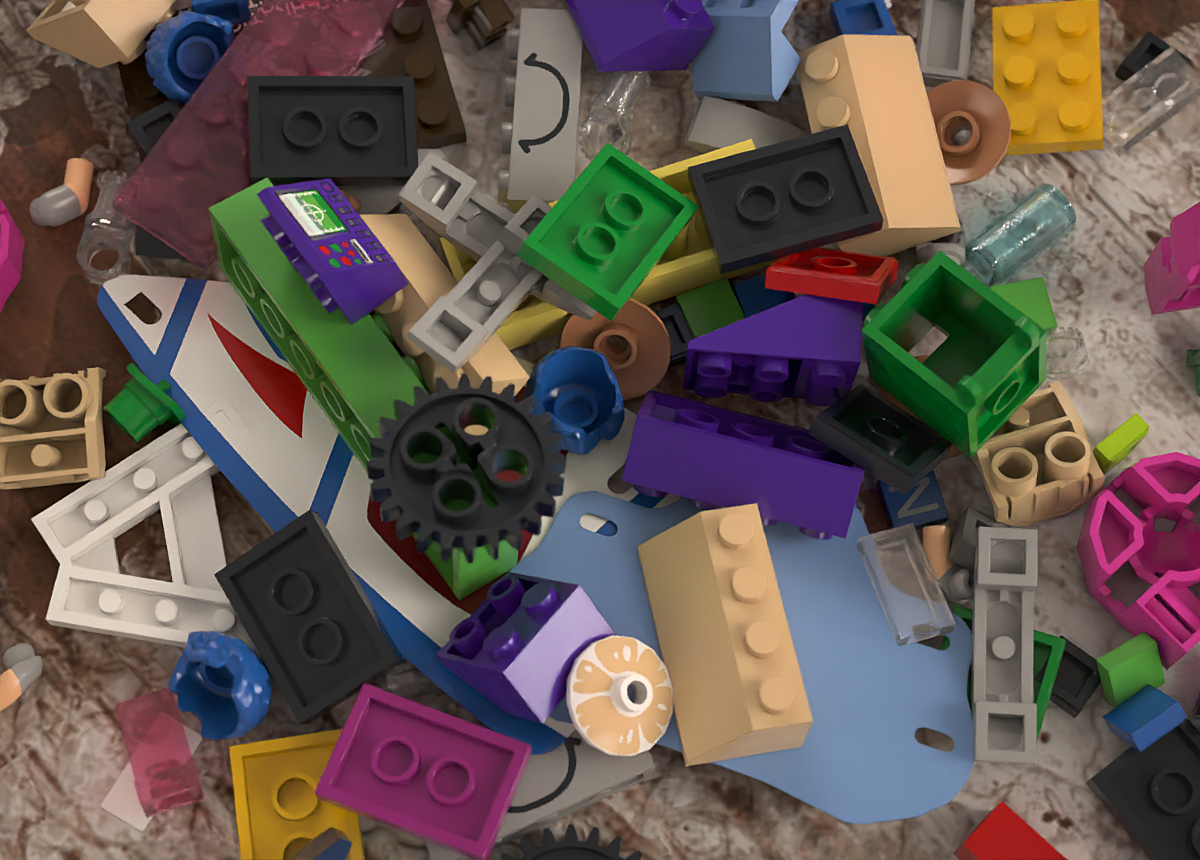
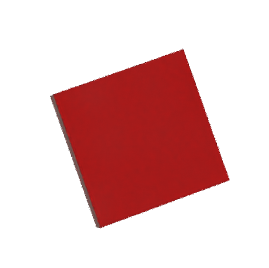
M818 247L777 258L766 270L765 288L877 305L896 281L899 261L892 257Z

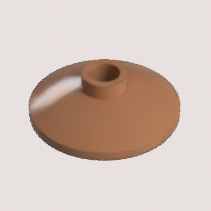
M970 80L949 81L929 90L927 96L949 184L963 185L984 177L999 164L1009 146L1011 119L1004 102L989 87ZM963 130L970 131L971 136L966 144L962 146L954 145V138L958 132Z
M631 298L612 322L597 311L591 321L572 314L567 320L561 335L560 348L569 345L578 346L580 348L594 349L605 356L611 370L618 379L623 401L638 398L655 388L663 379L670 363L671 342L664 323L649 307ZM611 335H620L628 341V345L617 347L611 343L609 337Z

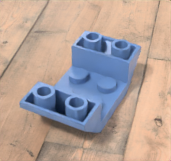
M701 0L715 29L692 61L693 92L698 98L708 96L718 99L778 102L801 62V58L781 32L799 0Z

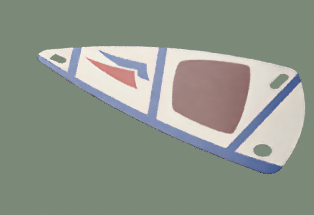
M119 275L109 279L102 285L97 295L99 309L132 358L152 383L157 385L165 379L171 385V388L165 393L185 412L186 417L180 421L274 532L276 533L309 510L318 512L403 657L492 731L530 744L532 748L531 755L545 754L562 745L576 729L573 724L556 721L550 717H547L543 723L507 714L441 664L435 656L449 641L450 633L454 627L474 613L487 598L489 588L509 571L459 601L425 552L422 554L417 552V541L412 534L402 540L397 538L396 524L398 519L383 522L380 514V506L383 502L372 501L370 484L373 483V480L368 479V473L230 282L180 277ZM142 292L160 309L162 317L155 324H145L125 304ZM514 356L528 376H530L535 364ZM527 382L514 397V401L517 404L526 399L524 390L527 388ZM226 395L251 432L232 425L223 411L213 416L200 411ZM624 408L625 420L618 435L610 441L601 438L598 445L586 455L570 453L568 450L563 449L558 452L566 456L565 473L559 475L565 479L563 495L553 497L557 501L554 517L539 515L542 519V529L539 536L530 534L524 529L521 530L523 536L522 549L518 550V563L540 546L549 532L558 511L572 495L580 492L598 491L646 508H664L681 499V496L666 493L664 497L648 496L637 492L633 486L623 494H615L609 490L607 485L609 478L626 463L637 418L636 414ZM507 470L495 475L505 482H514L522 478L519 473ZM585 514L580 518L581 526L587 530L610 537L617 533V525L610 520L592 514Z

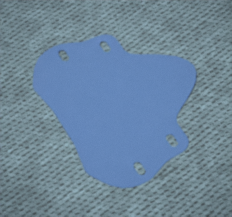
M598 491L580 492L572 495L560 508L540 546L509 572L580 585L617 636L637 639L652 648L661 659L637 547L691 516L707 510L692 506L688 502L689 498L682 497L664 508H646ZM856 503L846 538L833 535L830 540L815 539L801 533L799 526L777 521V524L773 526L763 525L813 722L802 747L710 763L763 781L843 822L857 825L919 817L948 804L963 788L974 764L973 719L966 694L968 672L972 658V634L967 624L955 613L902 595L888 584L881 570L868 529ZM585 514H592L610 520L617 525V533L610 537L587 530L581 526L580 518ZM916 627H923L941 633L948 637L950 646L946 650H937L917 643L911 637V632ZM629 684L626 690L627 697L631 703H634V691ZM566 695L548 717L556 721L573 724L566 704ZM672 713L665 734L655 744L682 752L674 713ZM924 727L950 736L954 741L953 750L943 752L917 742L915 738L916 730Z

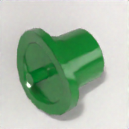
M131 362L126 369L132 378L123 385L124 388L103 409L115 424L131 440L137 443L156 426H161L166 421L178 426L181 424L180 421L186 417V414L165 393L171 388V385L165 379L155 385Z

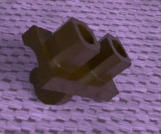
M450 0L453 4L446 18V23L453 34L465 28L478 50H482L505 36L507 33L505 27L513 21L515 16L505 0Z

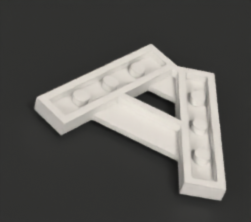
M226 395L200 411L210 416L223 411L232 425L251 432ZM182 423L105 471L104 479L91 480L31 519L60 563L46 620L54 626L185 648L189 633L194 631H217L228 637H236L243 640L249 648L256 652L257 657L261 658L214 575L227 566L211 478L220 470ZM161 509L173 583L120 574L115 538Z

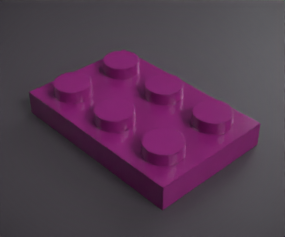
M364 683L314 794L321 801L474 860H488L531 756L532 748L530 744Z

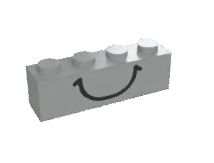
M521 8L520 28H510L508 57L509 60H517L516 75H506L505 106L514 107L513 122H503L502 154L511 155L510 169L499 171L498 202L508 203V210L514 214L534 194L547 204L559 200L576 180L584 40L570 10Z
M575 729L562 745L555 750L545 754L531 755L492 850L653 777L656 765L649 750L629 757L606 755L588 745ZM423 840L431 860H472V858Z

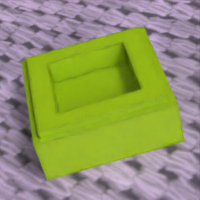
M1137 413L1132 415L1093 449L1095 458L1104 475L1134 451L1149 433L1148 429L1150 426Z

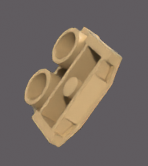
M96 367L87 368L88 372L84 370L78 371V374L56 373L53 374V377L45 378L30 376L28 380L20 381L0 379V490L104 479L106 459L102 420V388L106 370Z
M1059 380L1049 383L1046 389L1034 392L971 457L982 477L993 505L994 517L1000 523L1024 527L1076 511L1103 490L1105 476L1092 451L1083 421Z

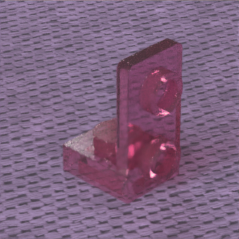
M169 688L118 703L115 706V711L135 777L134 784L139 802L146 818L205 799L175 697L169 691Z

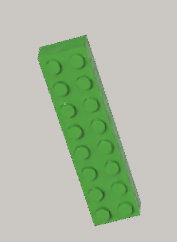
M265 178L208 208L220 269L368 473L367 461L375 459L370 454V439L382 437L379 433L380 418L385 417L396 420L394 416V401L396 399L413 406V387L418 385L425 390L423 387L425 384L423 375L409 355L401 357L393 347L392 334L379 314L375 313L370 316L368 313L353 325L350 324L339 308L329 315L311 291L307 282L294 269L260 221L269 213L256 194L266 187L273 186L270 180ZM438 428L447 437L449 442L453 443V439L445 428ZM421 453L412 458L413 461L420 464H429L438 459L437 456L430 453ZM456 453V466L462 464V462L460 461V457ZM476 468V469L471 470V471H472L473 474H474V478L477 480V468ZM482 493V498L489 507L495 508L498 506L485 493ZM453 499L447 501L443 506L451 511H462L468 509L471 505L462 499ZM414 532L412 536L417 541L418 534ZM505 540L499 542L498 559L493 560L485 547L476 548L473 563L469 564L464 557L463 548H454L447 562L441 560L440 544L433 542L425 551L427 557L459 601L511 570L518 563V551Z

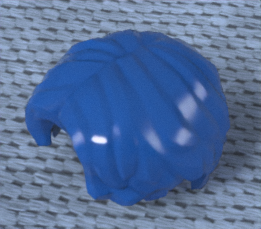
M189 10L183 11L178 16L169 18L167 21L156 25V31L150 36L151 39L147 41L145 61L147 62L148 74L154 79V86L162 91L169 100L174 98L180 104L206 109L213 105L214 102H219L222 97H226L229 93L236 90L237 84L245 77L244 68L231 46L234 40L233 24L228 20L224 21L217 16L202 15Z
M569 345L549 352V354L542 357L537 365L533 366V371L526 384L527 388L524 390L525 398L530 396L536 398L533 417L550 413L552 416L551 430L548 433H561V449L578 455H586L598 445L601 438L610 441L618 435L625 420L623 398L618 385V379L603 354L594 349Z
M194 631L189 633L186 648L183 650L170 677L169 691L177 694V707L182 713L191 712L200 720L202 739L214 741L230 740L247 734L266 717L271 703L274 681L264 661L257 657L256 652L249 648L243 640L236 637H228L217 631Z

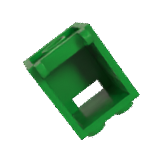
M939 251L927 264L922 262L912 268L902 283V289L888 303L881 302L870 311L864 320L861 332L869 377L971 458L1046 380L1047 331L943 252ZM935 327L946 335L947 338L923 363H920L908 352Z

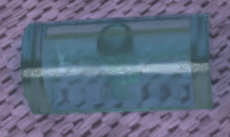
M1041 183L964 244L967 264L989 287L1005 284L1074 228L1076 214L1073 206L1067 197L1055 186Z

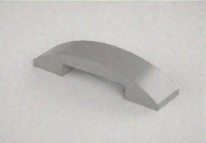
M431 151L428 152L398 196V199L424 223L477 262L498 240L506 224L515 216L514 213L477 191V181ZM545 275L530 292V294L551 305L590 321L596 313L590 306Z
M534 194L506 224L498 240L446 297L440 296L409 330L406 338L451 372L455 373L494 335L544 276V274L516 255L524 240L552 207Z
M981 526L977 529L971 658V712L973 719L974 762L1036 764L1037 704H1033L1034 590L1037 588L1038 529Z

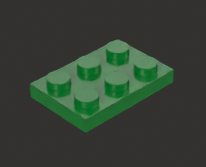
M606 143L524 240L516 256L612 322L686 227L699 206L618 149Z

